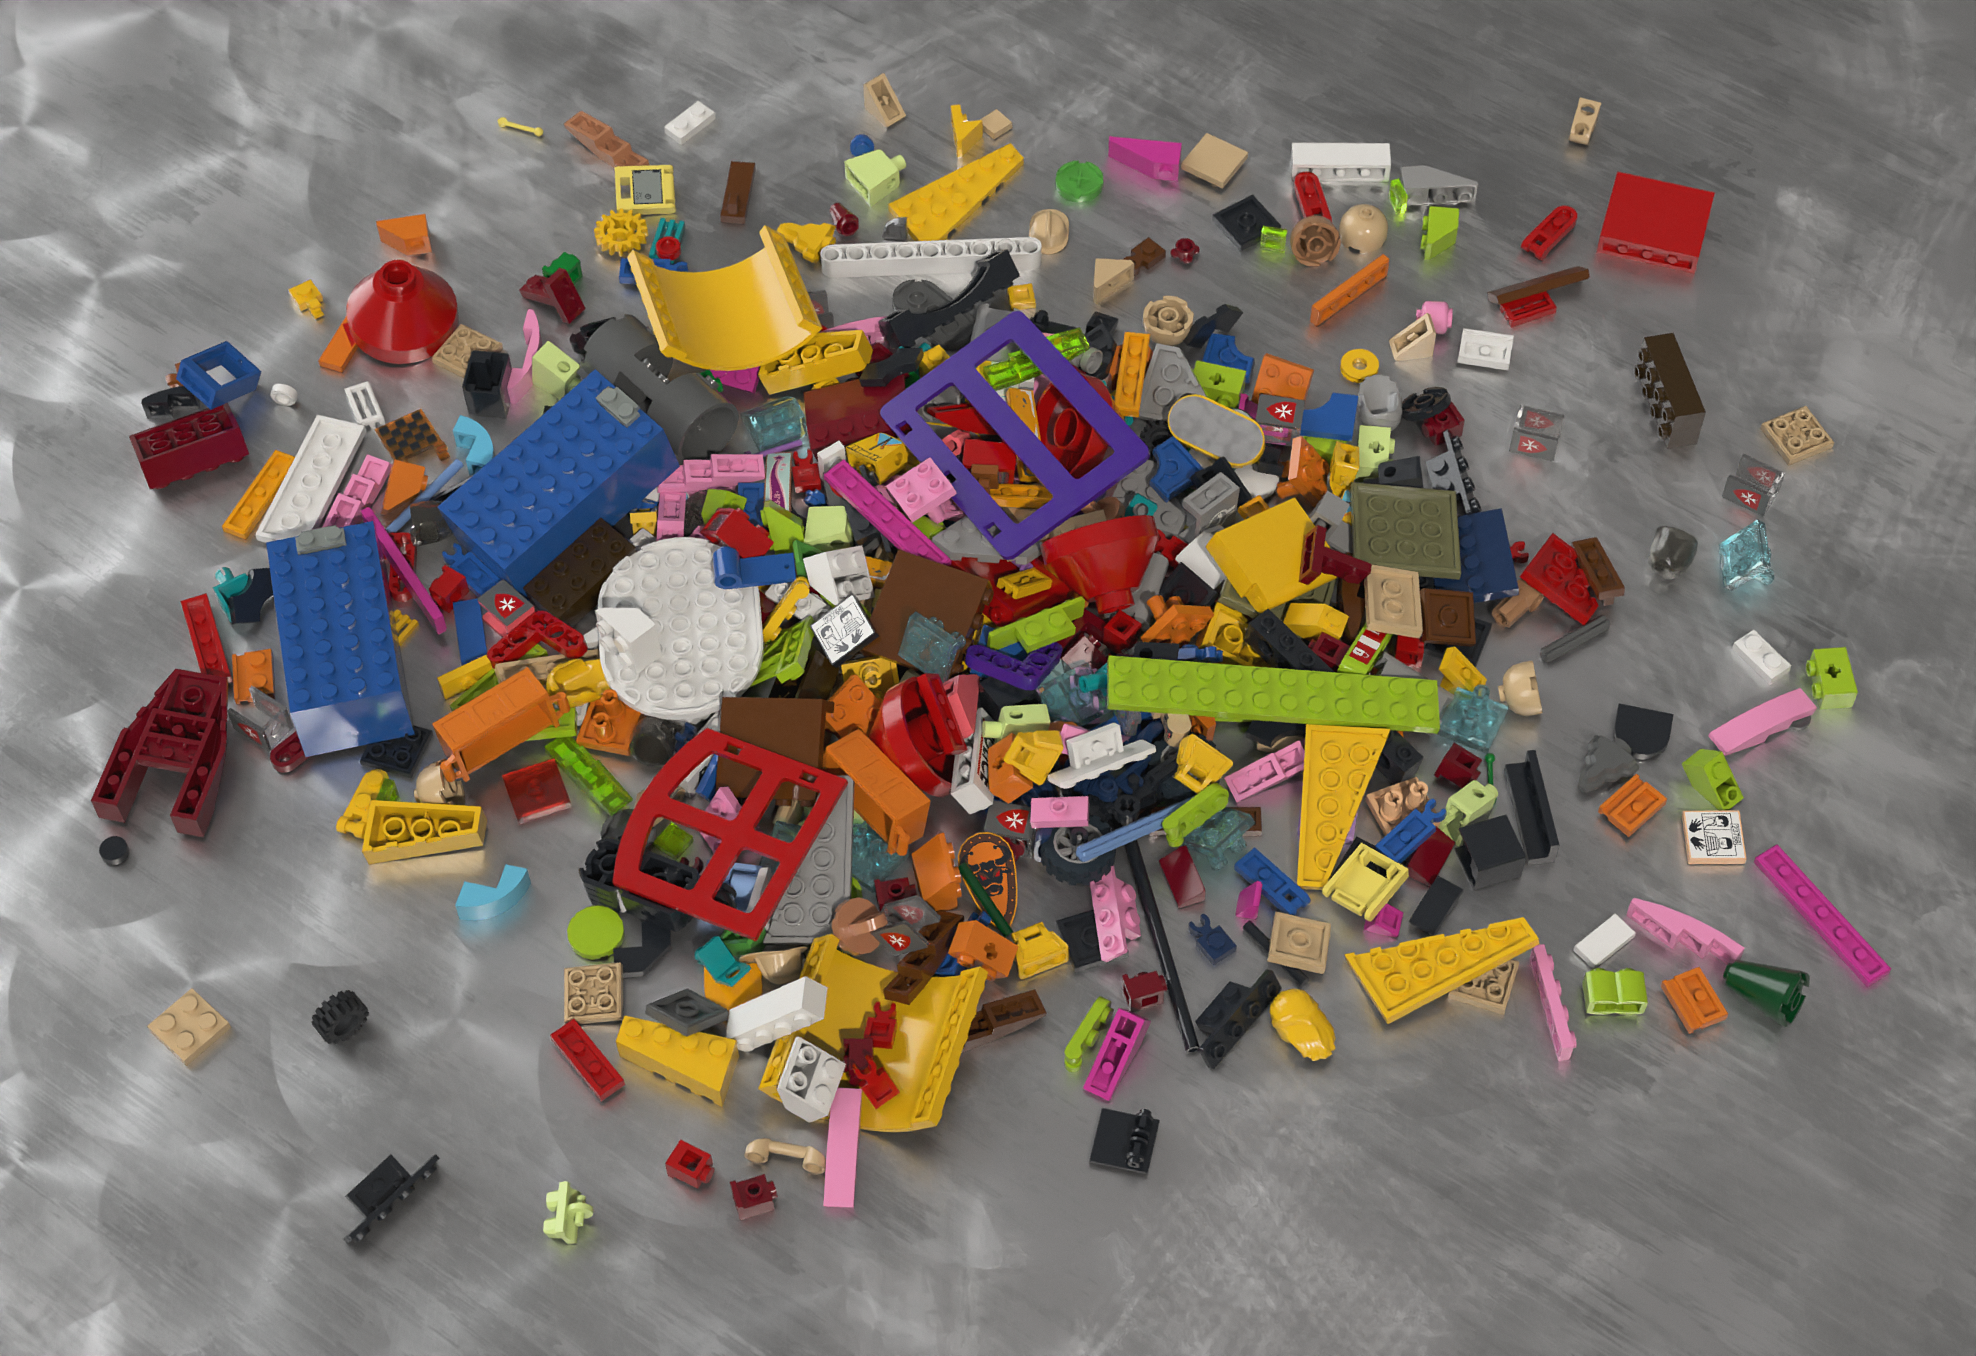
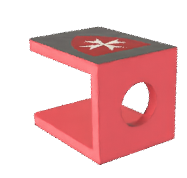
M501 580L478 598V603L488 611L482 616L483 621L502 638L535 612L534 606L505 580Z

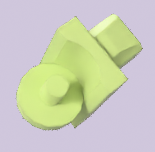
M568 1181L559 1182V1190L547 1193V1208L552 1212L557 1211L556 1218H549L544 1221L543 1232L550 1238H562L566 1243L573 1244L577 1243L578 1226H583L584 1219L593 1216L594 1208L585 1203L586 1196L581 1195L580 1191L572 1189Z

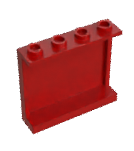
M1617 171L1597 252L1695 274L1715 192Z
M1042 554L1030 563L1033 565V568H1036L1053 580L1051 588L1019 599H1014L1012 597L1013 593H1005V588L1000 589L997 587L999 578L1019 572L1020 568L1011 561L1007 562V560L1000 559L999 563L977 562V558L962 557L961 561L951 560V565L949 566L990 581L994 595L990 605H985L983 614L998 627H1004L1016 622L1020 618H1027L1039 613L1043 609L1060 605L1068 598L1072 599L1074 594L1071 588L1045 568Z

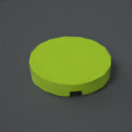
M599 905L586 907L577 912L570 920L567 928L568 941L573 951L582 958L598 960L606 955L609 957L614 954L613 949L620 948L625 937L623 921L618 913L609 907Z

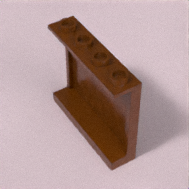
M898 549L870 617L879 637L860 650L861 654L866 657L876 656L922 673L939 674L940 678L945 681L957 675H962L964 669L962 662L967 649L974 645L972 638L975 630H980L984 620L982 613L985 605L989 606L993 599L994 590H992L990 581Z
M722 697L720 733L822 770L826 713H834L835 702L824 699ZM729 745L727 752L739 755L742 749ZM718 756L716 792L720 787H729L740 805H742V800L748 798L762 772ZM804 773L802 780L814 783L817 777ZM786 781L781 784L772 801H775L776 806H792V801L800 802L802 807H813L819 793Z

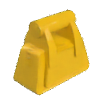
M1336 441L1330 463L1329 483L1332 494L1338 497L1342 496L1345 489L1350 488L1351 482H1354L1359 470L1358 446Z
M1060 731L1019 732L1004 756V761L1007 764H1013L1022 775L1037 785H1042L1064 749Z
M1191 734L1180 741L1176 760L1179 766L1174 778L1198 794L1207 785L1216 783L1233 766V761L1196 735ZM1189 771V772L1192 773L1194 776H1196L1197 778H1199V780H1196L1195 778H1193L1192 776H1190L1187 772Z
M1043 922L1011 933L1014 944L1019 946L1014 961H1016L1018 976L1021 980L1069 961L1068 945L1055 932L1048 931Z

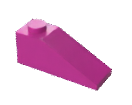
M1109 136L1108 157L1153 179L1178 181L1182 143Z
M1118 1008L1083 1089L1108 1101L1111 1100L1139 1050L1151 1020L1127 1009Z

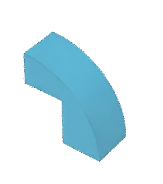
M460 415L453 429V434L457 447L470 449L466 458L469 476H472L495 457L492 440L485 428L473 419Z
M506 864L497 888L464 881L455 904L459 919L470 921L489 919L512 908L522 899L531 884L528 870Z

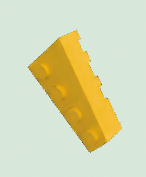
M863 330L817 333L806 344L789 355L762 365L758 376L768 394L771 395L864 371L866 365L870 363L873 348Z
M371 800L362 853L370 865L483 846L487 818L481 806Z
M624 1016L616 1039L621 1058L650 1072L654 1071L674 1084L677 1082L689 1088L692 1093L700 1097L703 1095L713 1100V1103L723 1107L739 1058L737 1040L702 1032L686 1037L664 1024Z

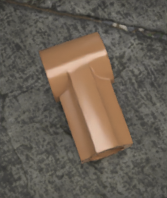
M1522 578L1517 581L1519 595L1506 597L1492 610V616L1496 623L1503 628H1510L1527 611L1533 612L1544 599L1542 593L1530 587Z

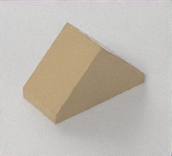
M884 73L863 84L865 109L883 126L888 127L906 116Z
M1096 258L1093 302L1095 304L1100 303L1134 279V262L1131 260Z
M1426 313L1389 339L1394 360L1403 361L1433 357L1436 331L1431 314Z

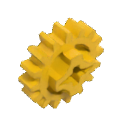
M620 208L619 213L610 210V216L603 214L601 215L602 221H596L597 228H594L597 246L601 245L603 252L609 249L610 255L618 252L621 257L624 252L627 251L630 254L632 249L641 250L640 244H646L648 229L646 220L641 219L640 213L633 215V210L631 209L624 213L623 208Z

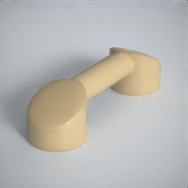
M768 1138L754 1140L746 1146L744 1156L752 1162H767L769 1152L804 1158L802 1167L811 1173L821 1174L826 1171V1158L811 1146L805 1147L772 1141Z

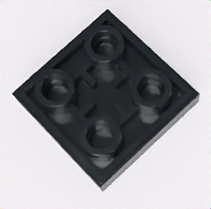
M413 725L414 735L406 733L405 737L368 744L360 759L361 765L412 778L433 736V731Z

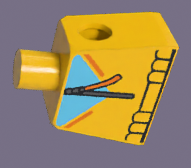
M885 433L875 434L846 447L849 464L856 468L860 475L859 466L863 464L870 471L874 470L880 485L908 465L906 451L909 449L899 438L896 439Z

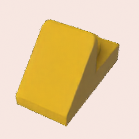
M958 104L951 105V124L957 157H962L982 138L983 122L982 120L967 121V115L962 114L961 106Z
M659 505L652 508V511H650V508H641L639 511L637 508L631 510L630 524H633V536L644 528L654 537H657Z
M1456 647L1447 648L1439 667L1440 672L1444 675L1440 686L1453 695L1472 701H1479L1487 679Z

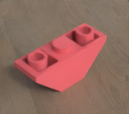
M977 674L957 675L942 683L963 739L975 733L980 677Z

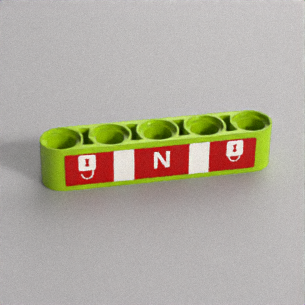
M1365 623L1344 656L1337 673L1369 675L1394 634L1367 630Z

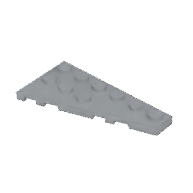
M839 776L847 779L848 785L781 898L777 909H775L770 929L763 941L764 945H812L814 938L833 934L832 919H835L837 906L843 901L851 899L855 782L849 776Z

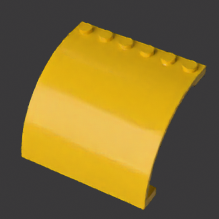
M765 225L759 232L765 246L762 250L734 265L706 272H679L661 268L654 264L653 259L633 250L627 258L661 353L668 358L673 357L691 366L716 371H733L771 363L789 355L811 340L822 329V326L784 235Z
M833 934L814 938L799 979L806 976L828 987L824 1019L811 1024L809 1027L792 1032L790 1035L776 1039L758 1089L782 1102L777 1087L796 1037L803 1038L843 1062L844 1039L863 1038L868 1017H875V1003H881V1011H888L891 1008V1003H895L897 1031L893 1049L874 1048V1062L876 1063L877 1070L881 1067L885 1069L900 1093L875 1109L862 1090L860 1129L880 1132H908L937 1126L942 1117V1109L946 1097L951 1090V1082L955 1070L960 1063L959 1059L964 1044L968 1039L972 1020L977 1012L976 1008L980 996L985 988L988 971L979 966L961 971L958 976L932 977L912 1003L906 1005L884 998L883 989L898 975V972L865 963L837 950L840 939ZM843 1072L838 1088L861 1089L860 1086L851 1085L849 1083V1073ZM830 1111L828 1113V1116H825L820 1119L829 1121Z

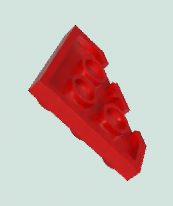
M1552 533L1519 577L1526 581L1530 587L1535 588L1547 597L1551 603L1556 604L1567 612L1571 618L1585 625L1599 605L1596 598L1590 597L1587 590L1590 584L1583 569L1577 567L1575 562L1577 554L1574 548Z

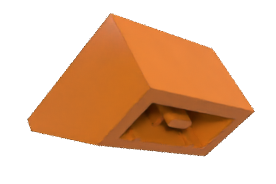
M944 833L937 834L912 853V867L919 895L936 912L939 910L949 911L958 909L957 898L962 897L959 884L961 883L958 866L955 867L953 861L955 859L952 842H946Z

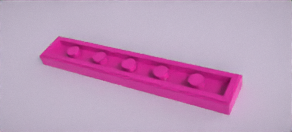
M844 459L824 474V480L896 548L946 566L951 565V559Z
M369 507L361 510L364 523L374 522L383 554L436 633L439 635L445 632L447 627L443 614L373 510Z
M1778 844L1755 857L1754 863L1867 988L1890 973L1891 968Z

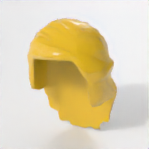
M573 659L566 663H560L546 678V691L549 696L556 695L558 692H564L570 708L583 706L585 703L601 699L603 697L602 693L605 690L611 689L604 677L600 659L590 661Z
M1294 988L1280 992L1271 1003L1269 1011L1272 1027L1277 1030L1280 1038L1286 1043H1291L1304 1058L1309 1057L1312 1061L1326 1059L1331 1056V1051L1335 1050L1334 1042L1336 1037L1334 1028L1327 1020L1326 1015L1320 1010L1319 1004L1312 996L1301 989Z

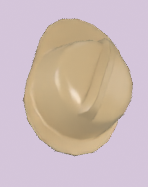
M1045 209L1035 213L1030 220L1029 237H1034L1041 242L1042 254L1050 255L1062 251L1068 242V217L1054 209Z
M797 947L785 951L751 953L741 956L739 961L756 963L763 977L771 983L777 985L786 984L799 979L802 972L801 953L807 950V947Z

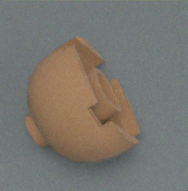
M1312 215L1303 218L1295 225L1290 236L1293 254L1300 263L1306 266L1317 267L1321 266L1319 262L1327 260L1330 262L1339 252L1341 245L1337 228L1329 219L1323 216Z

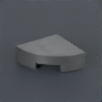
M907 217L890 220L884 227L882 238L907 240Z

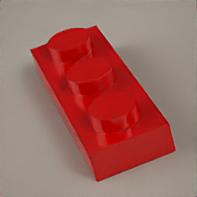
M925 673L917 677L919 693L926 702L929 710L928 717L936 728L939 736L938 743L945 752V755H959L967 751V746L939 674Z
M572 1019L550 1034L552 1042L600 1101H603L625 1085L621 1075L575 1019Z

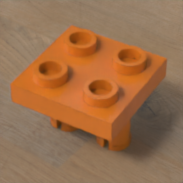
M1266 353L1262 360L1251 401L1258 404L1260 394L1306 400L1314 369Z
M1302 436L1293 438L1290 460L1281 462L1284 466L1282 477L1288 478V481L1277 484V494L1281 499L1302 494L1315 508L1327 492L1329 464L1315 451L1311 444Z
M1155 595L1148 599L1146 604L1152 611L1156 622L1140 638L1143 642L1179 644V648H1182L1183 645L1189 644L1190 639L1198 631L1207 626V622L1214 616V613L1208 606L1183 605L1182 599L1179 596L1171 597L1164 602L1162 595Z
M851 675L828 700L835 703L834 713H826L825 731L833 732L838 739L857 729L869 737L882 704L857 675Z
M605 690L602 693L603 697L601 699L590 702L576 743L579 747L629 756L644 714L632 709L619 700L615 690Z

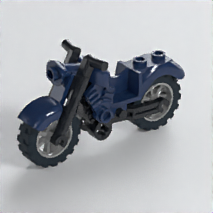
M1161 718L1150 722L1139 735H1134L1128 739L1129 741L1126 740L1123 743V746L1138 740H1144L1155 745L1156 752L1147 755L1146 759L1128 762L1122 768L1105 771L1094 779H1084L1077 782L1071 788H1060L1049 782L1047 776L1042 785L1033 784V788L1022 795V800L1028 807H1031L1032 798L1088 796L1089 798L1088 826L1037 828L1034 840V859L1042 862L1043 866L1046 865V871L1049 875L1056 876V880L1062 883L1066 881L1068 885L1076 886V883H1082V886L1090 885L1092 881L1096 883L1102 880V876H1107L1111 871V866L1115 863L1116 849L1086 862H1081L1079 857L1076 856L1078 846L1119 829V824L1126 826L1137 821L1140 814L1150 808H1155L1166 799L1174 798L1176 802H1181L1197 795V793L1174 778L1179 766L1176 762L1179 747H1172L1164 740L1165 729ZM1191 729L1188 736L1194 734V732H1191ZM1199 734L1197 736L1216 749L1215 743L1207 741L1204 735ZM1059 758L1049 774L1062 770ZM1069 758L1065 761L1062 769L1070 767ZM1189 771L1187 772L1190 776H1192L1196 780H1199V778L1194 776L1192 773H1190ZM1062 843L1066 848L1058 850L1057 846Z

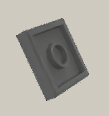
M687 988L646 1005L645 1014L687 1037L728 1020L729 1011Z

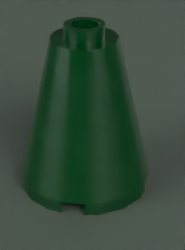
M1736 960L1733 964L1729 963L1723 974V979H1726V986L1783 1027H1787V1022L1792 1023L1796 1018L1806 997L1802 994L1803 985L1809 987L1810 976L1806 972L1743 960Z

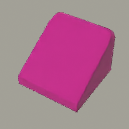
M1256 881L1239 893L1236 908L1237 917L1256 920L1258 917L1262 893L1260 881Z
M1386 903L1371 922L1365 921L1364 930L1396 938L1399 935L1404 912Z

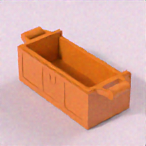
M526 667L432 723L447 758L446 761L440 764L446 781L453 782L458 778H462L467 782L470 780L469 774L495 760L520 743L525 742L550 725H553L555 728L560 726L558 720L570 711L566 694L558 692L556 695L549 696L546 689L530 669ZM556 701L559 707V711L555 712V709L552 704Z
M857 729L826 747V750L823 751L822 770L836 776H849L855 782L854 810L888 844L887 852L889 854L906 855L909 844L924 835L931 800L861 730Z

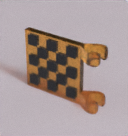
M422 409L374 429L393 461L396 459L408 462L407 459L434 448L440 461L450 458L446 444L441 440Z

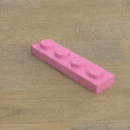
M1544 944L1537 945L1532 948L1529 960L1558 1061L1570 1060L1573 1048H1576V1037L1573 1031H1569L1567 1025L1569 1021L1568 1009L1566 1005L1561 1004V986L1558 979L1554 980L1552 955L1547 954Z

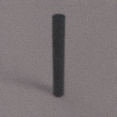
M1252 921L1246 922L1243 929L1268 953L1270 939ZM1280 965L1301 987L1308 983L1309 978L1300 969Z

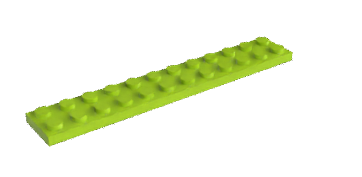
M1109 656L1107 660V709L1329 726L1383 728L1395 731L1438 734L1440 729L1437 680Z

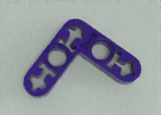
M1054 642L1032 651L1022 662L985 646L972 645L967 649L965 664L973 670L1020 689L1035 690L1060 662L1063 648L1059 643Z

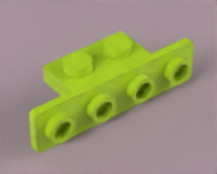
M1083 596L1069 599L1060 605L1043 609L1039 613L1027 618H1020L1016 622L1004 627H997L988 633L987 648L996 651L1020 642L1026 652L1029 653L1075 634L1076 627L1071 621L1083 616L1085 599Z

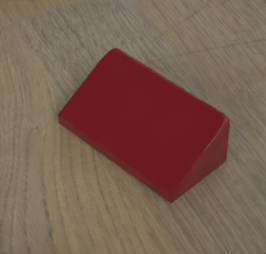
M1436 826V832L1417 848L1407 867L1409 877L1431 887L1456 842Z
M1186 845L1179 847L1159 860L1160 867L1178 909L1205 901V887Z

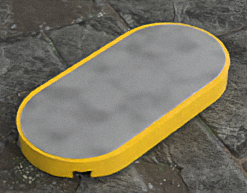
M1193 394L1182 397L1174 403L1169 411V430L1181 444L1216 461L1224 456L1232 468H1243V466L1252 465L1260 459L1264 452V433L1256 421L1205 396Z

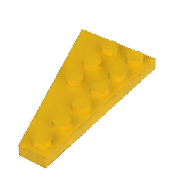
M1009 143L889 203L888 211L894 218L907 217L908 234L914 241L946 240L948 234L954 228L962 225L982 205V201L987 196L991 197L996 192V187L1002 182H1006L1024 165V158Z
M1306 724L1297 885L1300 888L1323 890L1330 880L1390 734V729Z
M1522 917L1489 924L1488 928L1473 931L1469 928L1459 930V934L1449 936L1440 934L1401 942L1398 946L1381 950V947L1370 949V952L1355 955L1353 952L1344 954L1386 1023L1390 1024L1539 945V938L1525 918Z

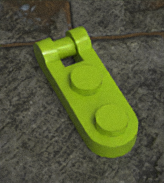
M1213 783L1166 817L1162 822V826L1169 846L1179 847L1183 844L1186 835L1203 825L1206 820L1218 811L1223 810L1228 804V790L1219 783Z
M1102 996L1096 999L1066 1046L1064 1065L1067 1071L1073 1073L1081 1069L1082 1055L1088 1046H1094L1099 1037V1028L1103 1023L1107 1024L1113 1015L1114 1009L1111 1008L1110 1000Z

